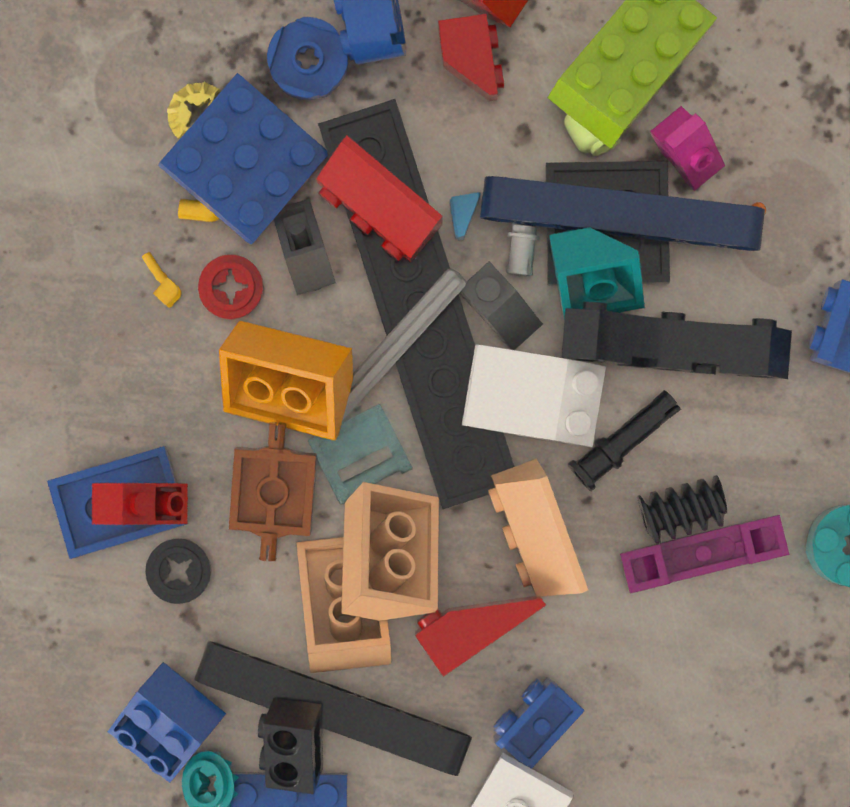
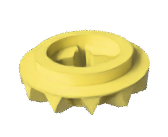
M206 82L188 83L185 87L174 93L167 112L169 126L178 139L189 129L188 126L193 117L187 104L189 103L191 106L195 105L200 108L210 100L209 106L221 92L219 88Z

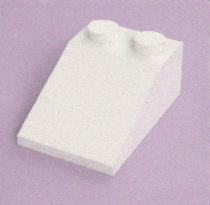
M476 344L462 425L568 445L593 447L606 366Z

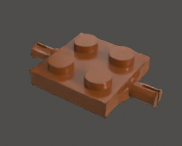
M269 422L268 446L258 449L235 447L229 530L250 531L261 536L259 560L262 561L267 559L268 545V561H276L277 538L286 535L310 536L317 453L295 452L284 447L287 424L281 422L278 425V438H276L277 422Z

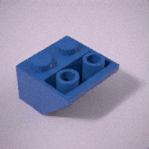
M163 662L135 693L107 732L116 738L121 746L129 749L144 761L154 773L171 783L226 713Z

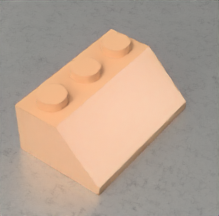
M537 458L491 475L495 488L488 490L496 513L504 511L509 525L502 527L509 549L518 548L522 562L515 565L523 587L531 585L536 597L577 594L588 591L550 482Z
M363 482L345 501L342 614L381 621L434 613L438 610L439 497Z

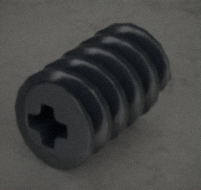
M717 475L712 478L711 488L704 479L697 480L696 492L693 491L688 483L681 485L680 496L672 487L666 488L664 501L656 491L650 492L649 505L646 504L640 495L637 496L647 534H650L656 544L660 543L661 530H666L671 539H676L677 526L680 525L687 535L692 534L693 522L696 521L703 531L708 530V520L713 517L719 527L724 525V514L727 513V504L722 484Z

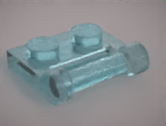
M380 404L343 422L335 441L319 436L308 440L313 452L317 453V460L340 505L345 504L346 500L363 482L375 484L399 471L404 474L413 469ZM386 446L389 447L393 455L391 458L342 481L337 471Z

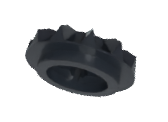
M171 539L161 543L151 552L145 570L147 583L152 592L163 601L173 604L187 603L199 597L206 589L210 581L211 564L204 550L197 544L185 539ZM167 557L178 564L184 561L187 562L190 559L193 561L185 571L188 576L187 579L191 583L190 585L186 581L183 582L180 578L173 581L170 580L167 584L165 583V580L169 577L168 575L172 572V568L169 565L170 562L166 559Z

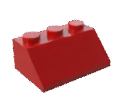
M347 135L316 178L317 183L322 187L318 192L319 195L336 209L342 204L350 210L353 215L349 220L365 234L368 235L373 230L385 241L381 244V247L398 261L404 256L412 262L443 224V216Z

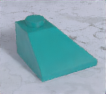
M590 227L549 235L564 321L565 309H582V302L606 303L607 311L618 313L645 308L638 250Z

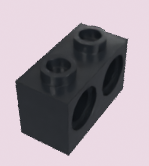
M273 698L268 713L261 714L258 724V738L264 739V745L259 758L260 770H265L266 788L314 794L323 770L322 704Z

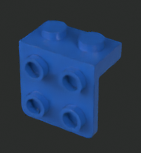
M842 279L834 283L833 287L828 286L821 305V310L825 311L821 326L816 325L813 330L809 349L813 350L811 361L850 373V282Z
M549 677L543 682L536 678L522 693L521 697L524 703L514 713L509 708L493 726L496 732L493 736L495 744L500 749L504 747L519 762L531 769L585 711Z

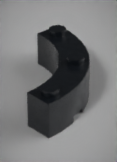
M582 302V309H565L561 358L594 363H617L618 366L716 375V367H720L719 373L736 374L741 377L788 379L792 330L778 328L777 320L753 318L752 325L685 321L686 314L661 312V318L607 311L606 303Z

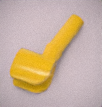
M147 252L142 256V259L155 279L161 283L153 294L167 307L171 308L181 297V289L162 271L151 252Z

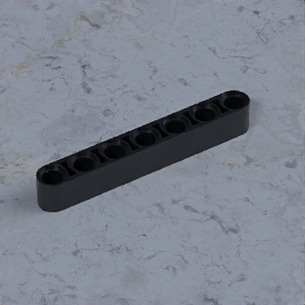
M212 641L207 642L194 678L195 681L266 708H270L273 698L322 704L323 729L454 776H459L472 740L470 735Z

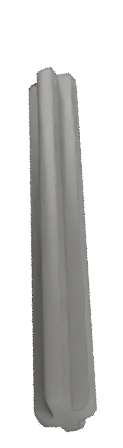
M451 268L447 269L353 373V382L343 420L465 287L466 280L459 272Z

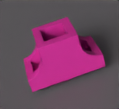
M682 106L650 131L660 153L669 160L684 181L694 191L725 166L706 123L696 113L692 116Z

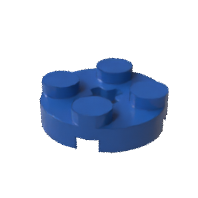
M303 17L276 31L268 47L267 62L273 81L283 92L297 99L313 100L328 97L341 84L348 68V54H344L340 35L334 26L318 18ZM308 48L315 50L314 57L319 59L318 64L311 65L309 69H303L302 62L296 59L298 53L305 54Z

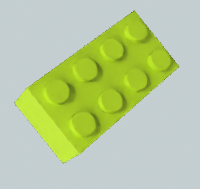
M625 0L561 75L547 98L611 149L703 39L717 17L696 0Z

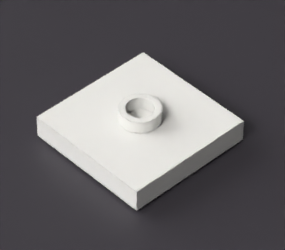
M502 752L471 807H568L573 799L574 792Z

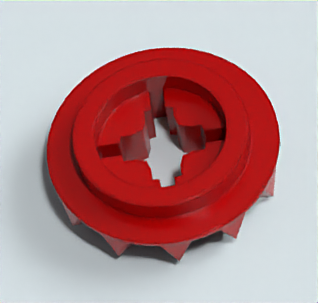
M223 255L210 261L203 269L198 282L199 296L206 309L217 317L230 320L249 315L260 303L263 291V282L259 270L251 261L238 255ZM229 270H232L236 283L243 286L248 285V288H242L241 291L235 292L233 304H230V299H228L226 292L213 289L215 286L227 283Z

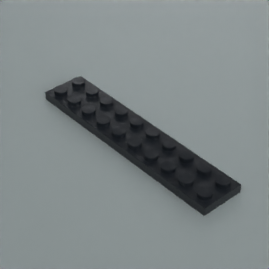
M395 99L318 123L329 159L347 135L429 204ZM345 207L348 218L350 219L353 213ZM350 221L387 336L450 266L438 231L412 262L404 256L398 261L381 247V244L385 241L373 230L367 235ZM459 294L395 363L442 509L489 495L488 490L495 488L491 475L514 467L504 433L462 425L475 343Z

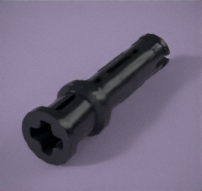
M663 390L651 403L622 425L614 434L610 435L607 439L605 437L598 438L594 442V448L578 461L572 460L569 462L568 466L589 491L596 488L595 483L612 468L619 469L624 462L623 457L657 430L665 421L681 410L680 406L676 405L677 402L667 391Z

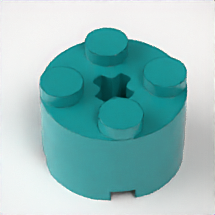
M838 505L823 511L812 522L807 537L806 554L809 563L819 576L831 583L850 587V553H844L842 550L847 545L844 538H850V505Z

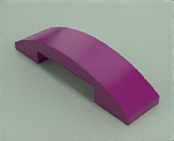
M780 515L735 524L620 553L630 594L741 565L790 555Z

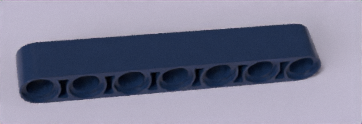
M486 176L484 178L480 218L495 222L564 230H578L590 227L607 235L745 251H760L765 209L740 204Z

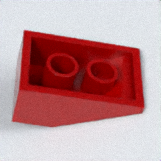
M529 596L452 607L442 613L438 608L436 612L425 614L417 620L420 628L415 631V637L444 677L545 607L546 604L541 597Z

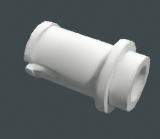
M525 225L512 226V232H508L507 237H511L506 273L523 276L533 275L532 266L535 240H540V236L536 235L537 227Z

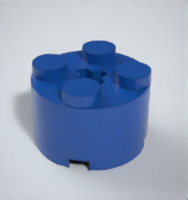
M334 0L336 12L338 15H342L346 25V30H340V39L345 55L348 54L350 61L355 60L356 64L359 65L406 56V50L401 45L405 43V34L398 0Z

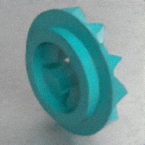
M200 752L194 755L186 764L182 775V791L189 807H232V799L239 795L234 789V782L239 777L231 771L233 762L225 760L221 752ZM217 776L213 784L216 791H208L211 783L208 777Z

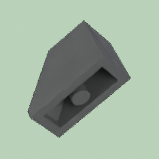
M310 199L284 206L274 218V223L296 294L300 295L309 291H316L322 287L335 284V278Z
M490 261L475 273L459 292L511 350H516L543 325L517 290Z

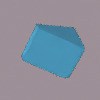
M481 192L453 196L450 199L449 204L455 239L458 241H462L465 238L480 200Z

